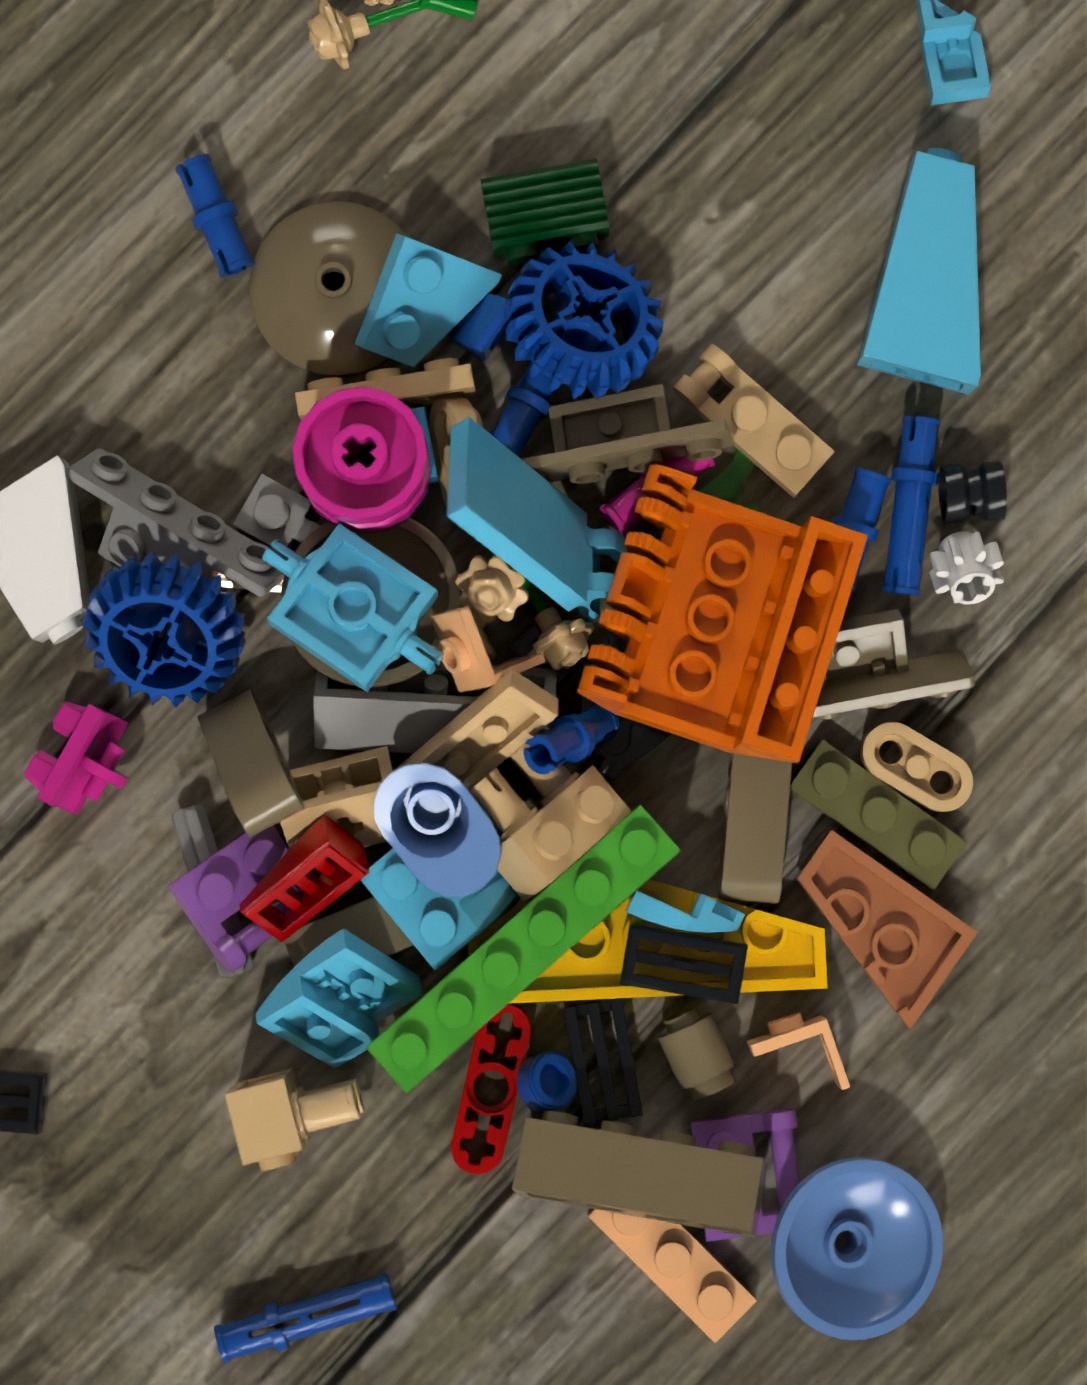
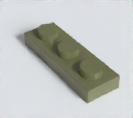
M823 739L819 741L790 782V790L929 890L934 891L968 843Z

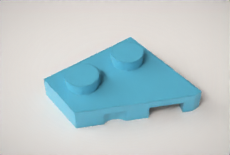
M396 233L355 345L414 367L499 283L502 274Z

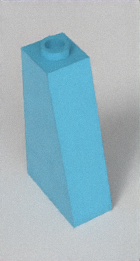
M929 148L927 153L917 151L909 165L856 365L970 395L978 387L981 376L975 166L962 163V157L953 151L942 148Z

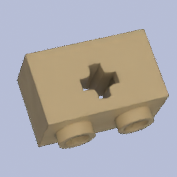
M388 746L290 770L305 809L280 822L289 850L324 815L330 817L352 834L364 847L387 842L375 822L373 803L379 785L395 770Z

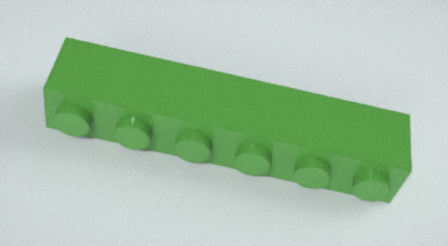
M637 805L628 816L552 883L540 891L371 1041L366 1047L367 1050L407 1094L681 850L641 805Z

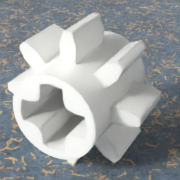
M961 531L953 533L941 542L938 551L931 552L929 555L933 566L929 573L935 592L940 594L950 590L954 603H979L993 593L995 584H1002L1004 581L1000 570L1004 561L998 543L990 542L984 545L980 532Z

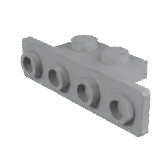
M96 449L70 466L67 475L70 481L113 506L98 554L117 566L121 567L122 563L127 561L130 556L142 563L144 558L153 551L162 563L167 564L169 558L177 553L181 566L190 569L191 566L201 561V575L206 579L215 577L220 572L257 596L262 597L283 581L284 574L262 560L263 554L269 547L245 537L226 525L217 515L196 507L177 495L168 485L147 477L128 465L119 455L103 449Z

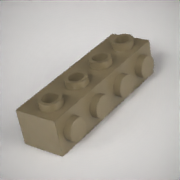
M543 1111L542 1120L525 1117L512 1190L520 1196L756 1238L768 1166L764 1158L754 1157L755 1147L729 1141H720L718 1150L696 1147V1137L672 1131H661L659 1140L636 1136L637 1127L614 1121H602L600 1130L577 1126L579 1119L577 1116L556 1111Z

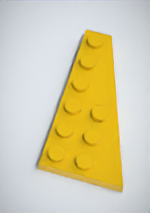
M651 879L638 889V891L689 914L698 895L697 892ZM538 893L525 902L520 898L512 909L468 943V955ZM630 896L510 1003L680 996L681 994L619 983L629 924L748 944L740 993L828 989L825 929L708 896L745 914L739 929L730 932L712 933L685 931L649 922L627 913L625 909L631 898ZM644 939L639 940L638 950L732 966V954ZM636 962L634 970L636 974L728 989L730 979Z

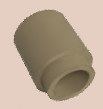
M693 1007L663 1021L667 1031L657 1038L681 1090L688 1089L693 1101L717 1093L736 1082L731 1071L735 1063L712 1013L700 1016L696 1007Z

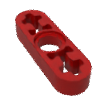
M514 1003L507 1004L476 1032L451 1141V1153L455 1163L462 1170L471 1174L490 1172L500 1163L504 1154L518 1093V1070L525 1060L531 1035V1023L528 1015L521 1007ZM502 1013L513 1015V1025L522 1029L520 1038H509L504 1057H517L514 1068L498 1060H479L481 1049L493 1054L496 1034L487 1031V1025L489 1021L499 1022ZM497 1071L506 1078L509 1091L503 1101L491 1105L485 1104L477 1098L474 1092V1082L481 1073ZM469 1107L482 1115L504 1116L501 1126L492 1121L489 1122L486 1141L489 1144L495 1145L494 1153H484L481 1161L470 1160V1150L461 1146L462 1138H473L478 1118H466L467 1108Z

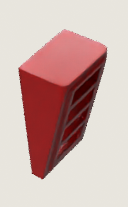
M324 815L300 837L239 904L240 913L280 942L285 941L370 873L363 844L330 817ZM316 868L321 872V875L316 877L310 871ZM296 884L305 892L299 895L290 887ZM277 898L290 909L284 914L270 903Z

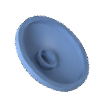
M857 1157L841 1159L824 1165L804 1178L793 1189L780 1209L771 1239L770 1256L774 1280L790 1310L815 1330L825 1335L845 1340H864L884 1335L909 1320L921 1308L934 1288L943 1257V1231L937 1209L927 1191L915 1178L899 1167L885 1161ZM842 1231H847V1244L841 1249H836V1237Z

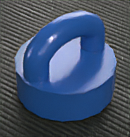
M551 1050L530 1055L522 1062L518 1070V1091L524 1103L532 1112L543 1113V1111L563 1109L572 1102L577 1091L578 1080L575 1068L562 1053Z

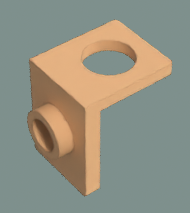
M469 606L443 611L431 616L433 626L440 641L439 651L444 653L442 662L446 669L452 673L459 692L490 687L496 684L511 669L521 673L545 662L543 654L539 653L513 658L492 668Z
M798 1012L775 1019L767 1023L770 1033L746 1041L750 1053L756 1057L819 1035L836 1085L841 1090L850 1088L828 1021L822 1015L803 1021L801 1013Z

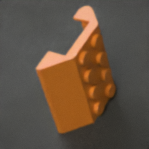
M650 465L642 487V492L648 497L645 496L638 499L635 512L662 530V534L659 540L643 532L630 531V533H627L624 547L630 550L631 553H621L606 599V603L615 610H603L599 620V624L627 641L625 650L622 653L608 645H591L588 660L599 667H584L577 692L615 715L728 753L798 763L868 535L813 516L803 526H799L693 490L692 488L697 480L696 476L663 465Z

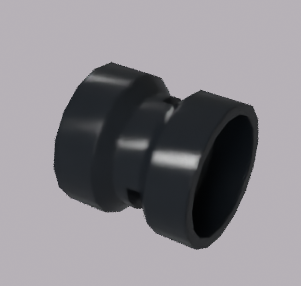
M1000 461L982 462L977 469H971L970 471H966L959 464L940 466L938 495L943 523H962L969 514L980 516L985 521L1005 519L1007 490L1005 473Z

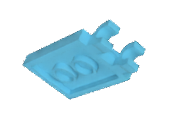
M470 417L451 427L447 517L568 612L578 607L580 613L590 622L600 617L599 598L607 599L614 574L600 572L599 554H607L618 562L621 553L627 552V548L624 547L625 538L610 529H592L587 527V513Z

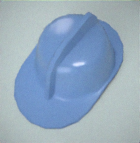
M414 763L392 771L379 785L373 803L375 822L387 842L423 885L429 890L447 897L467 896L484 888L496 874L501 859L500 837L489 816L456 776L440 766L430 763Z

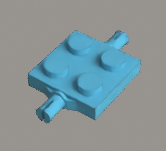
M340 523L324 544L307 555L306 558H302L280 543L278 539H275L270 544L272 551L269 548L266 549L262 560L290 578L284 597L267 618L269 625L364 691L368 692L386 666L401 655L425 670L429 675L436 670L435 663L438 666L441 663L444 653L416 636L419 622L438 598L437 589Z

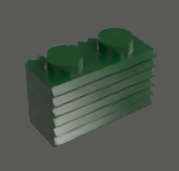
M597 158L481 179V189L494 258L506 256L508 264H522L529 262L531 259L538 260L541 250H547L548 247L558 248L565 246L571 241L577 251L582 253L584 248L594 242L597 249L600 247L598 239L603 240L609 237L610 226Z

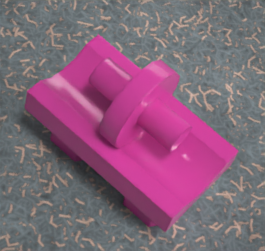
M64 702L53 720V730L69 738L62 753L57 758L41 750L33 756L24 772V776L40 790L37 798L50 806L59 807L78 816L86 799L90 798L97 802L107 783L124 789L129 778L115 769L126 751L118 746L117 743L124 733L128 722L92 704H88L86 708L70 702Z

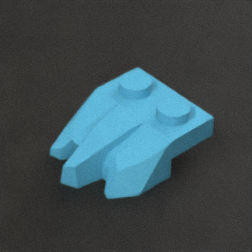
M495 828L498 835L500 836L502 834L501 831L498 828ZM391 849L369 868L370 873L361 879L362 883L434 970L440 968L480 933L488 929L520 900V896L498 870L483 889L467 896L447 897L431 891L412 874L394 849Z

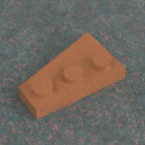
M828 830L796 876L797 881L905 1026L911 1030L978 932L833 830Z

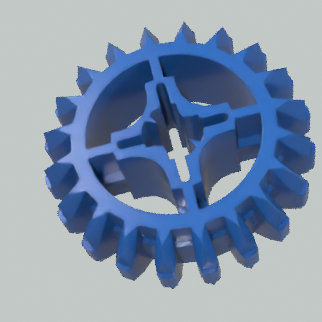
M571 241L562 246L559 254L548 247L546 251L540 254L537 261L531 259L523 266L518 279H514L508 291L510 296L504 307V315L509 322L505 330V340L518 343L514 351L515 361H532L533 364L529 370L530 379L540 376L542 373L551 378L549 381L550 392L558 389L563 383L569 385L573 399L581 396L586 387L596 400L604 396L609 387L616 393H619L627 387L630 380L636 381V379H639L648 367L647 363L654 359L659 350L658 339L663 332L664 324L663 321L657 318L661 311V300L648 297L652 290V280L637 281L634 278L637 272L636 263L630 264L625 268L616 263V250L608 253L606 257H601L597 254L594 242L585 247L582 254L577 251ZM547 295L554 304L551 311L555 319L550 323H547L542 309V298ZM616 318L619 319L623 329L624 345L622 346L614 338L617 331L612 321Z
M154 551L146 556L142 563L130 556L127 561L122 563L120 569L112 567L104 575L99 586L93 589L88 600L90 604L83 618V627L88 630L85 636V648L96 651L94 667L111 669L108 674L109 685L120 681L125 682L129 685V698L139 691L148 693L152 706L162 696H167L175 708L184 701L186 696L199 703L206 696L207 691L217 693L218 689L224 685L226 678H229L235 672L240 661L238 656L242 653L246 641L244 638L246 633L242 631L245 623L244 612L234 609L237 603L235 600L236 593L219 592L222 586L221 575L206 579L201 575V561L188 569L181 566L177 553L169 558L167 564H164ZM167 622H171L170 629L167 628L164 636L159 638V632H162Z

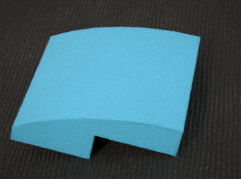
M343 928L312 950L279 982L257 1011L256 1022L268 1031L336 1069L367 1050L366 1047L379 1035L377 1022L423 995L420 976Z

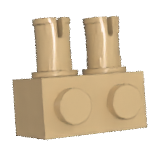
M526 743L508 758L521 770L543 797L540 801L542 807L539 810L536 807L530 810L500 774L497 767L469 790L502 833L499 836L501 840V859L497 870L524 902L552 883L632 812L594 766H591L581 775L577 772L571 774L563 764L548 774L534 772L524 758V748L530 747Z
M295 1067L237 1082L224 1094L242 1165L258 1162L260 1171L272 1170L296 1162L295 1157L301 1154L300 1150H303L310 1140L312 1132L360 1119V1113L365 1111L362 1094L356 1078L305 1091L303 1086H299Z

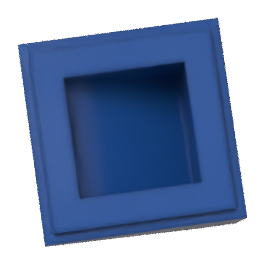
M488 293L453 328L449 336L450 340L481 362L487 360L505 334L509 324L508 319L504 315V307L508 299Z

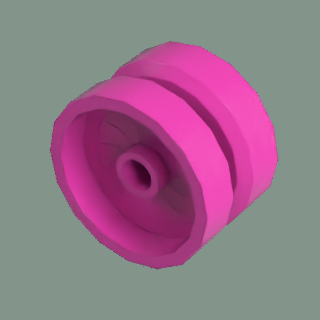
M368 387L338 390L315 403L300 422L292 448L295 474L316 512L335 527L340 523L350 531L360 534L387 531L410 518L425 498L431 477L429 450L425 434L412 410L392 394ZM363 455L371 456L373 459V464L367 468L359 462L355 464L354 462Z

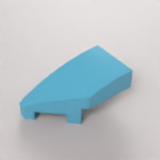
M916 0L921 50L930 104L938 105L988 98L991 83L981 34L974 30L976 18L964 10L959 14L938 0Z
M638 890L632 894L625 909L629 914L659 925L685 931L709 933L736 931L739 929L745 916L744 913L701 893H698L689 914Z

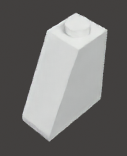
M58 455L0 491V589L30 637L42 643L50 639L53 645L65 641L83 628L80 619L84 617L90 604L88 602L90 590L76 485L67 477L70 465Z

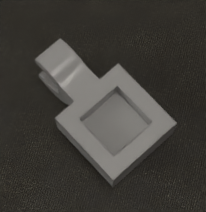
M261 474L233 523L236 528L268 546L275 539H278L280 543L291 549L295 541L302 543L313 531L321 526L308 520L314 509L309 499L264 474Z

